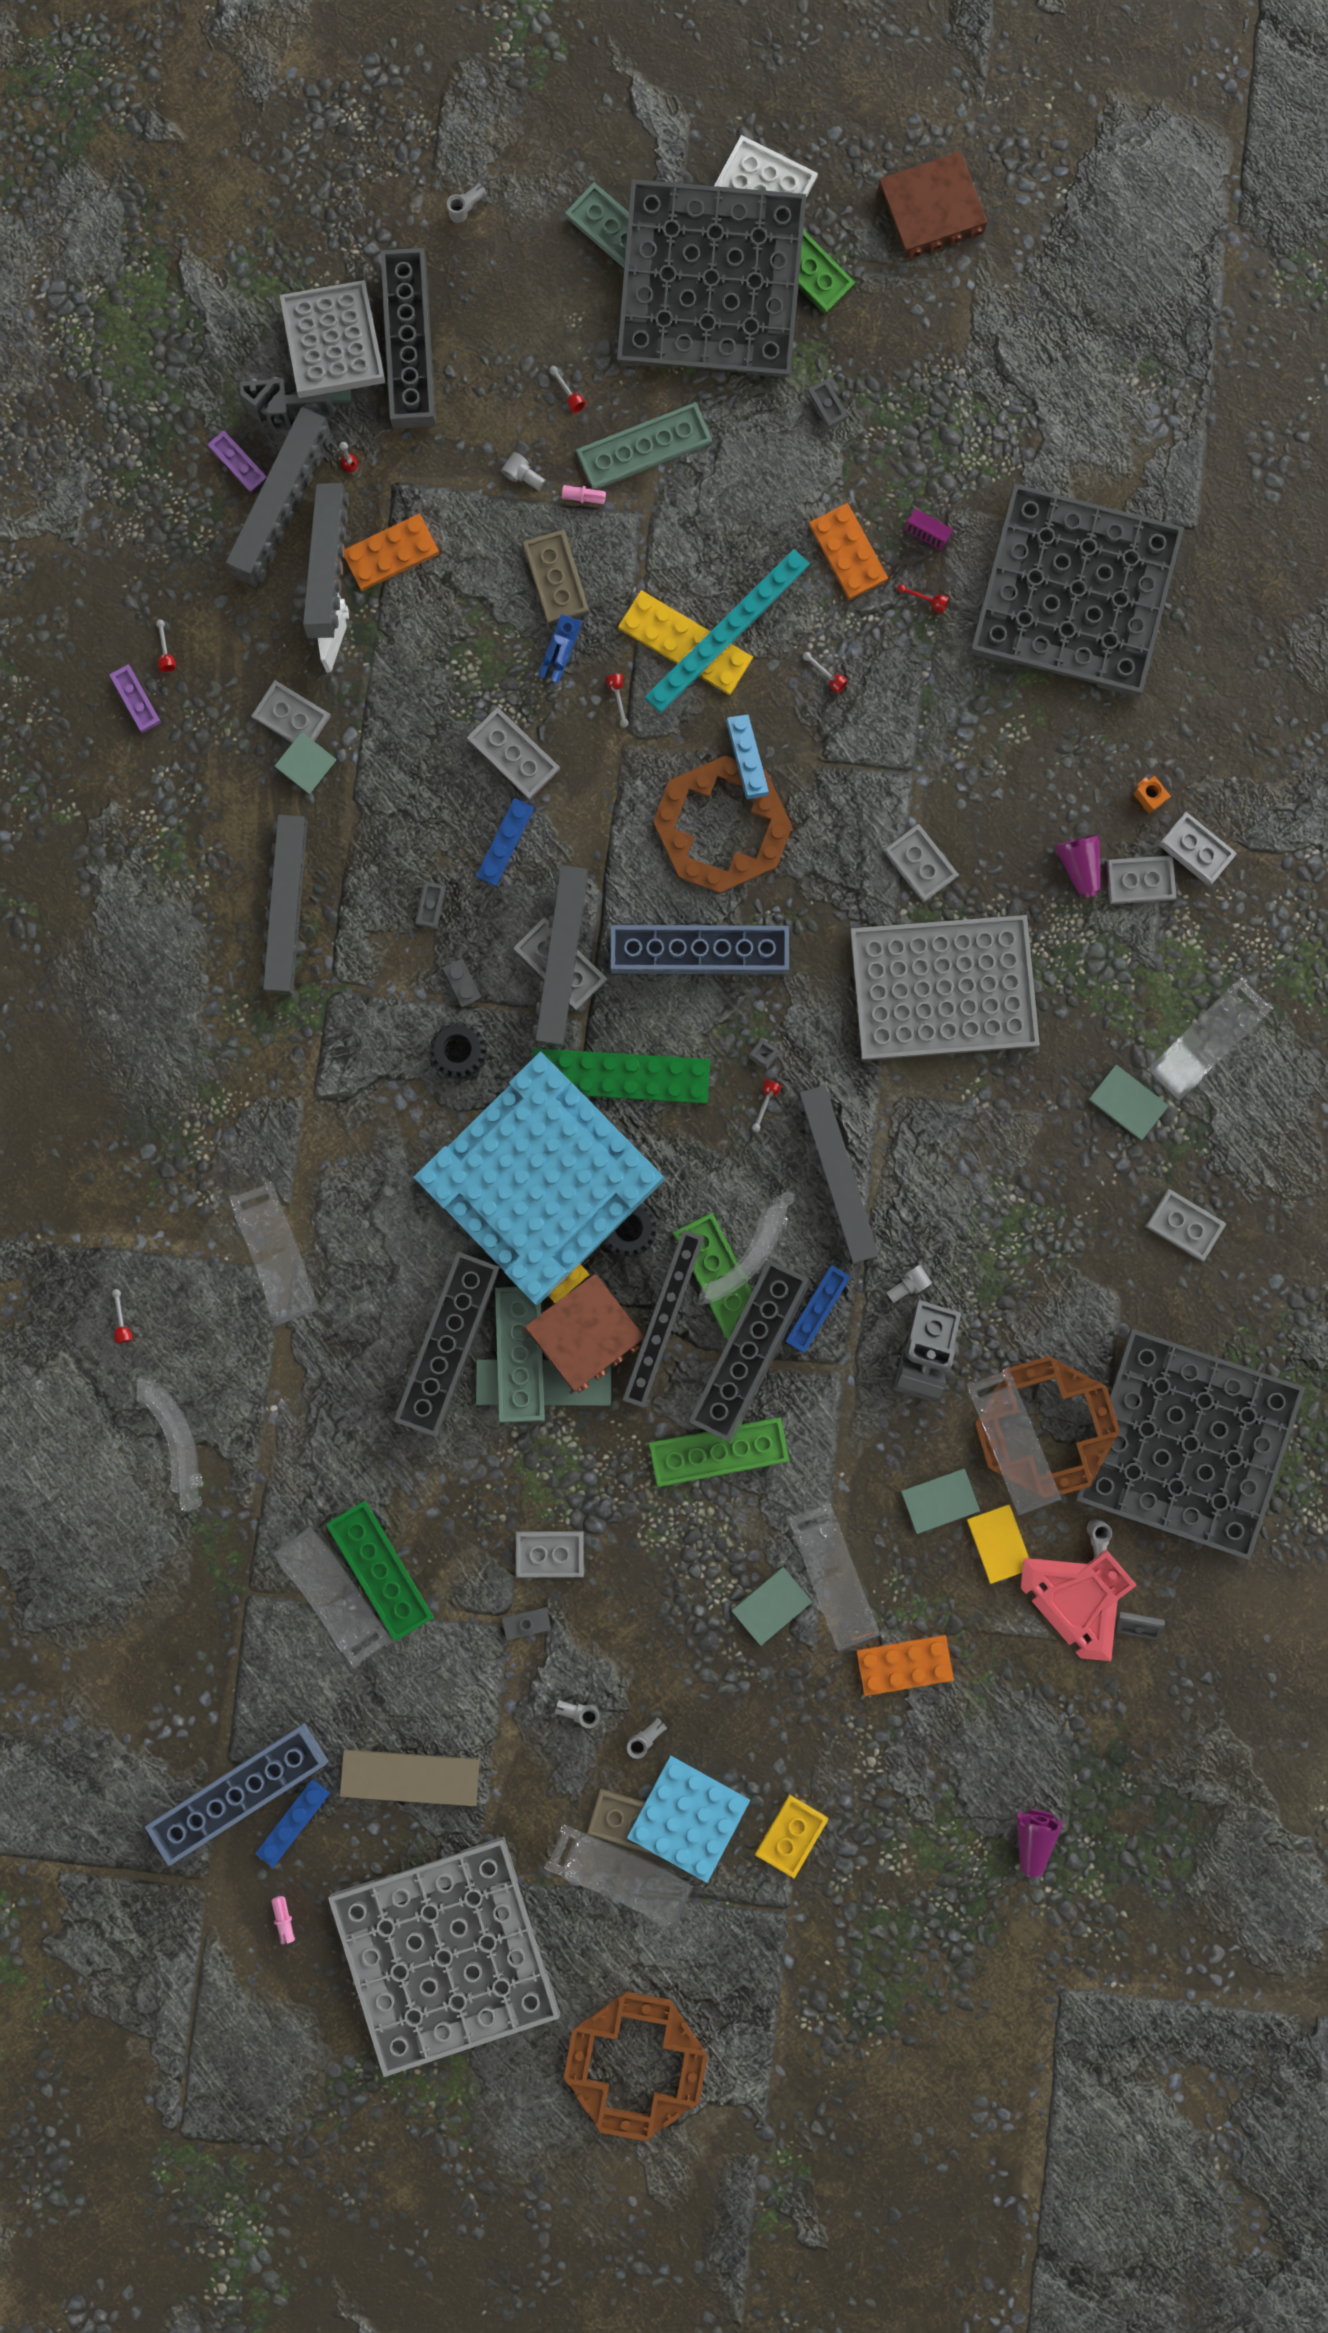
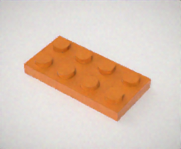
M848 503L809 522L816 540L849 600L888 581L887 574Z
M419 513L346 548L344 557L362 592L440 553Z
M945 1634L856 1650L864 1696L954 1681Z

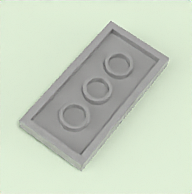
M498 707L467 737V740L529 800L560 770V767Z
M545 917L513 948L544 980L546 972L542 971L543 960L548 958L549 950L545 949L547 936L551 937L552 928L548 927L549 921ZM578 949L570 997V1005L576 1011L607 981V978Z

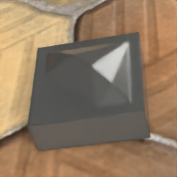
M761 1039L749 1054V1058L767 1070L780 1054V1050Z

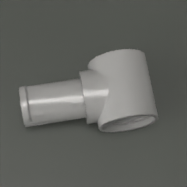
M477 183L466 194H455L449 197L447 208L449 218L453 222L461 223L465 221L473 205L487 195L485 189L481 188L480 183ZM455 207H461V208H462V209L459 210V211L453 210Z
M513 452L501 469L502 474L513 482L518 480L521 482L525 481L540 491L546 479L530 469L531 467L528 466L529 462L522 455Z
M918 1265L903 1275L902 1282L886 1293L891 1301L895 1303L909 1293H919L931 1285L932 1282L921 1265Z
M1099 1518L1089 1521L1086 1528L1087 1533L1091 1536L1094 1558L1107 1549L1109 1540L1112 1537V1529ZM1103 1527V1532L1095 1535L1097 1528Z
M558 1700L555 1710L556 1715L572 1718L574 1722L580 1723L585 1728L595 1727L599 1721L600 1713L594 1705L578 1704L577 1706ZM586 1711H592L596 1718L592 1722H587L584 1720L583 1714Z
M656 1718L644 1731L641 1730L637 1735L630 1737L627 1743V1752L632 1758L638 1759L645 1756L647 1750L653 1745V1741L667 1729L663 1723L661 1724L659 1718ZM639 1741L644 1745V1748L640 1752H634L631 1749V1744Z

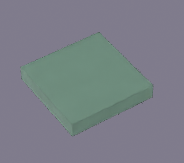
M300 732L274 767L310 794L337 759L306 734Z

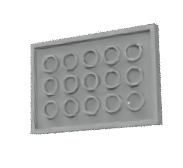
M365 280L280 295L298 398L385 383Z

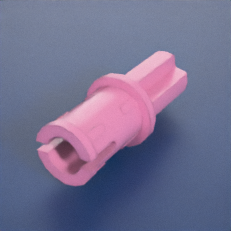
M563 485L562 499L581 501V504H584V502L604 504L606 492L586 489V486L581 488Z
M275 1897L272 1899L276 1918L274 1924L278 1927L280 1943L285 1944L286 1941L288 1944L295 1940L291 1926L292 1916H289L285 1897Z

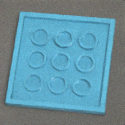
M670 1755L627 1838L708 1883L750 1799Z

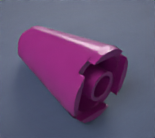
M1098 834L1056 845V851L1078 894H1083L1084 898L1097 895L1096 891L1100 889V839Z
M1029 1810L1028 1814H1023V1811L1017 1813L1020 1870L1027 1877L1037 1878L1043 1874L1062 1830L1063 1821L1059 1818V1822L1054 1820L1055 1815L1040 1810Z

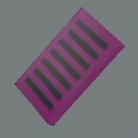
M917 509L913 511L910 518L908 517L904 528L905 531L940 550L944 548L953 531L952 528Z

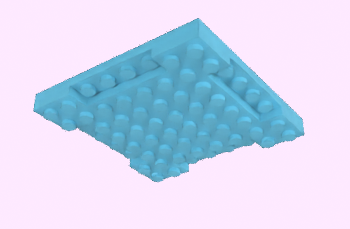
M541 1051L448 1147L444 1146L414 1176L422 1187L443 1209H446L536 1305H539L666 1180Z

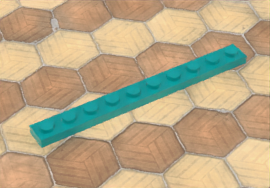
M793 549L645 696L644 700L661 714L809 567L810 563Z

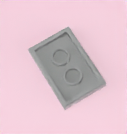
M274 680L251 717L293 743L300 732H303L315 742L331 715Z
M1187 812L1182 815L1158 844L1209 887L1237 854Z
M917 824L883 850L923 903L959 876L920 824Z
M1171 855L1106 861L1109 905L1177 899L1174 864Z
M1167 1189L1145 1227L1201 1262H1204L1226 1223L1174 1191Z
M584 1531L516 1532V1578L584 1577Z

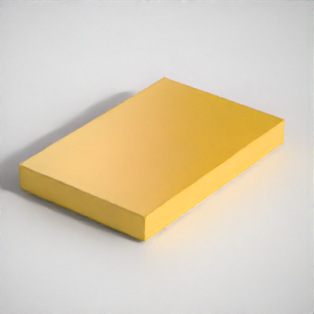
M1010 1504L968 1518L967 1522L989 1583L992 1584L1022 1573L1023 1559L1029 1558Z
M789 1794L756 1850L755 1855L790 1877L795 1878L829 1818Z

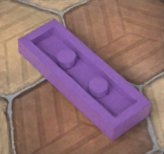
M222 431L208 443L209 448L251 494L264 485L267 479L265 474L225 431Z
M129 664L110 674L111 679L142 733L161 723Z

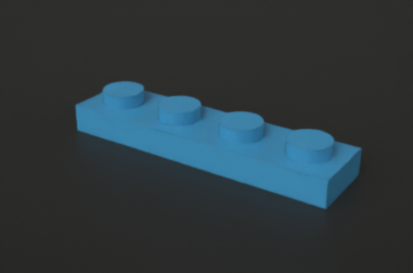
M749 715L727 718L726 724L746 799L768 796L769 790Z

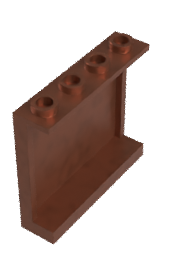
M961 151L879 179L878 192L880 197L884 196L902 243L904 249L903 259H914L921 256L924 252L930 250L935 252L945 245H956L963 239L969 237L976 238L985 232L987 220Z
M596 1273L522 1329L527 1337L531 1336L570 1387V1394L576 1390L580 1394L590 1386L588 1384L589 1380L593 1377L596 1380L607 1373L606 1367L610 1364L614 1367L625 1359L622 1355L627 1351H630L632 1354L642 1346L640 1341L645 1338Z

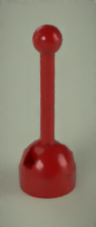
M903 584L897 587L899 593L906 592L931 602L933 610L941 614L944 613L947 607L949 597L939 594L931 598L910 590Z

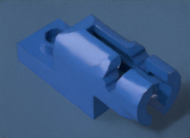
M563 614L560 615L555 633L552 634L538 674L539 677L547 679L550 669L554 667L556 669L553 672L551 681L560 682L566 663H569L582 621Z

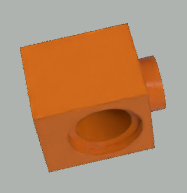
M1156 776L1149 780L1147 777L1136 784L1137 789L1133 793L1148 814L1152 813L1171 797ZM1146 789L1153 790L1155 797L1147 796Z

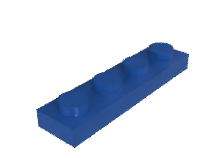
M516 798L513 799L476 877L497 887L534 811L533 806Z
M833 1265L830 1266L787 1337L786 1343L803 1353L806 1352L851 1276Z
M312 1779L255 1854L271 1867H274L330 1792Z

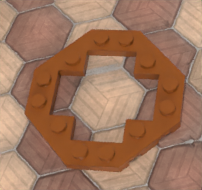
M725 755L668 781L653 823L679 879L721 894L759 875L777 869L792 825L766 770L763 771L769 794L768 796L755 799L751 813L771 820L757 859L735 852L728 872L687 857L694 836L676 830L675 826L689 790L710 798L717 778L743 787L736 759Z
M1050 1356L1006 1368L976 1423L988 1468L1044 1499H1050L1090 1487L1120 1432L1107 1387ZM1056 1378L1063 1400L1085 1394L1098 1437L1076 1443L1083 1465L1039 1477L1033 1456L1010 1461L998 1418L1019 1413L1013 1393L1014 1390Z
M625 1991L572 2029L564 2079L571 2086L578 2100L595 2122L600 2133L647 2141L660 2129L667 2127L684 2112L700 2103L708 2054L671 1999ZM621 2017L666 2025L662 2048L685 2052L677 2096L654 2092L650 2115L605 2107L609 2083L587 2079L594 2037L600 2036L617 2040Z

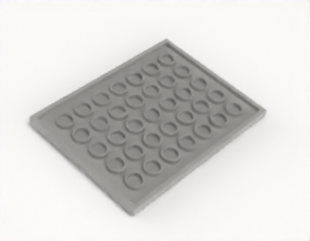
M1027 915L850 929L862 1060L1040 1046Z

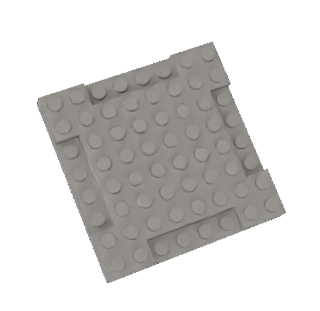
M504 1836L461 1850L460 1853L330 1894L328 1899L383 2077L560 2018V2011L547 1970L544 1967Z

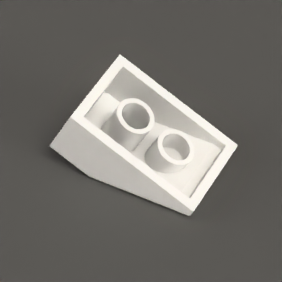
M339 593L340 610L336 611L339 626L335 628L334 638H318L320 658L327 673L332 671L347 627L346 619H349L345 599H341Z

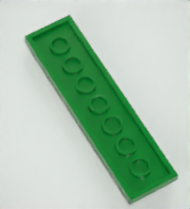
M533 1048V1058L541 1051L585 1097L708 1104L710 1059Z

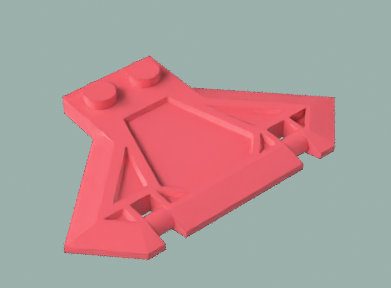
M1107 1549L1088 1564L1024 1558L1021 1589L1025 1594L1031 1590L1034 1592L1036 1597L1032 1599V1602L1069 1645L1074 1642L1079 1645L1080 1648L1075 1652L1080 1658L1111 1661L1117 1601L1136 1586L1131 1577ZM1041 1582H1044L1047 1586L1044 1590L1039 1586ZM1086 1633L1091 1638L1088 1641H1086L1083 1637V1635H1085Z

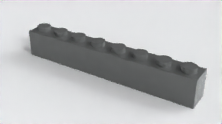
M343 483L316 484L303 622L307 638H334L335 628L339 626L336 611L340 610L338 593L342 591L339 575H343L341 558L345 556L344 544H342V540H346L344 523L348 521L345 506H349L348 492L344 491Z
M278 815V821H274L273 833L276 834V843H272L271 853L275 857L274 865H270V878H273L272 886L268 888V899H271L270 908L266 910V921H269V928L264 933L267 951H264L262 955L265 973H262L260 978V985L266 993L293 995L308 824L304 816Z
M561 865V871H556L555 884L558 885V891L553 893L552 906H555L554 915L550 914L548 926L552 928L551 937L547 936L545 949L549 950L548 958H544L542 971L546 972L545 980H541L539 986V993H542V1001L537 1002L536 1015H539V1022L534 1024L533 1037H536V1042L539 1044L564 1046L588 880V869Z
M826 1085L801 1092L799 1094L800 1099H796L800 1112L804 1111L806 1120H803L806 1133H811L813 1141L810 1142V1147L813 1155H818L817 1169L820 1176L824 1175L826 1183L823 1184L826 1197L830 1196L833 1205H830L833 1218L837 1217L839 1226L836 1227L840 1240L844 1239L846 1247L843 1248L847 1261L850 1260L851 1264L877 1257L879 1253Z
M686 1230L682 1231L623 1401L645 1407L704 1240L703 1236Z

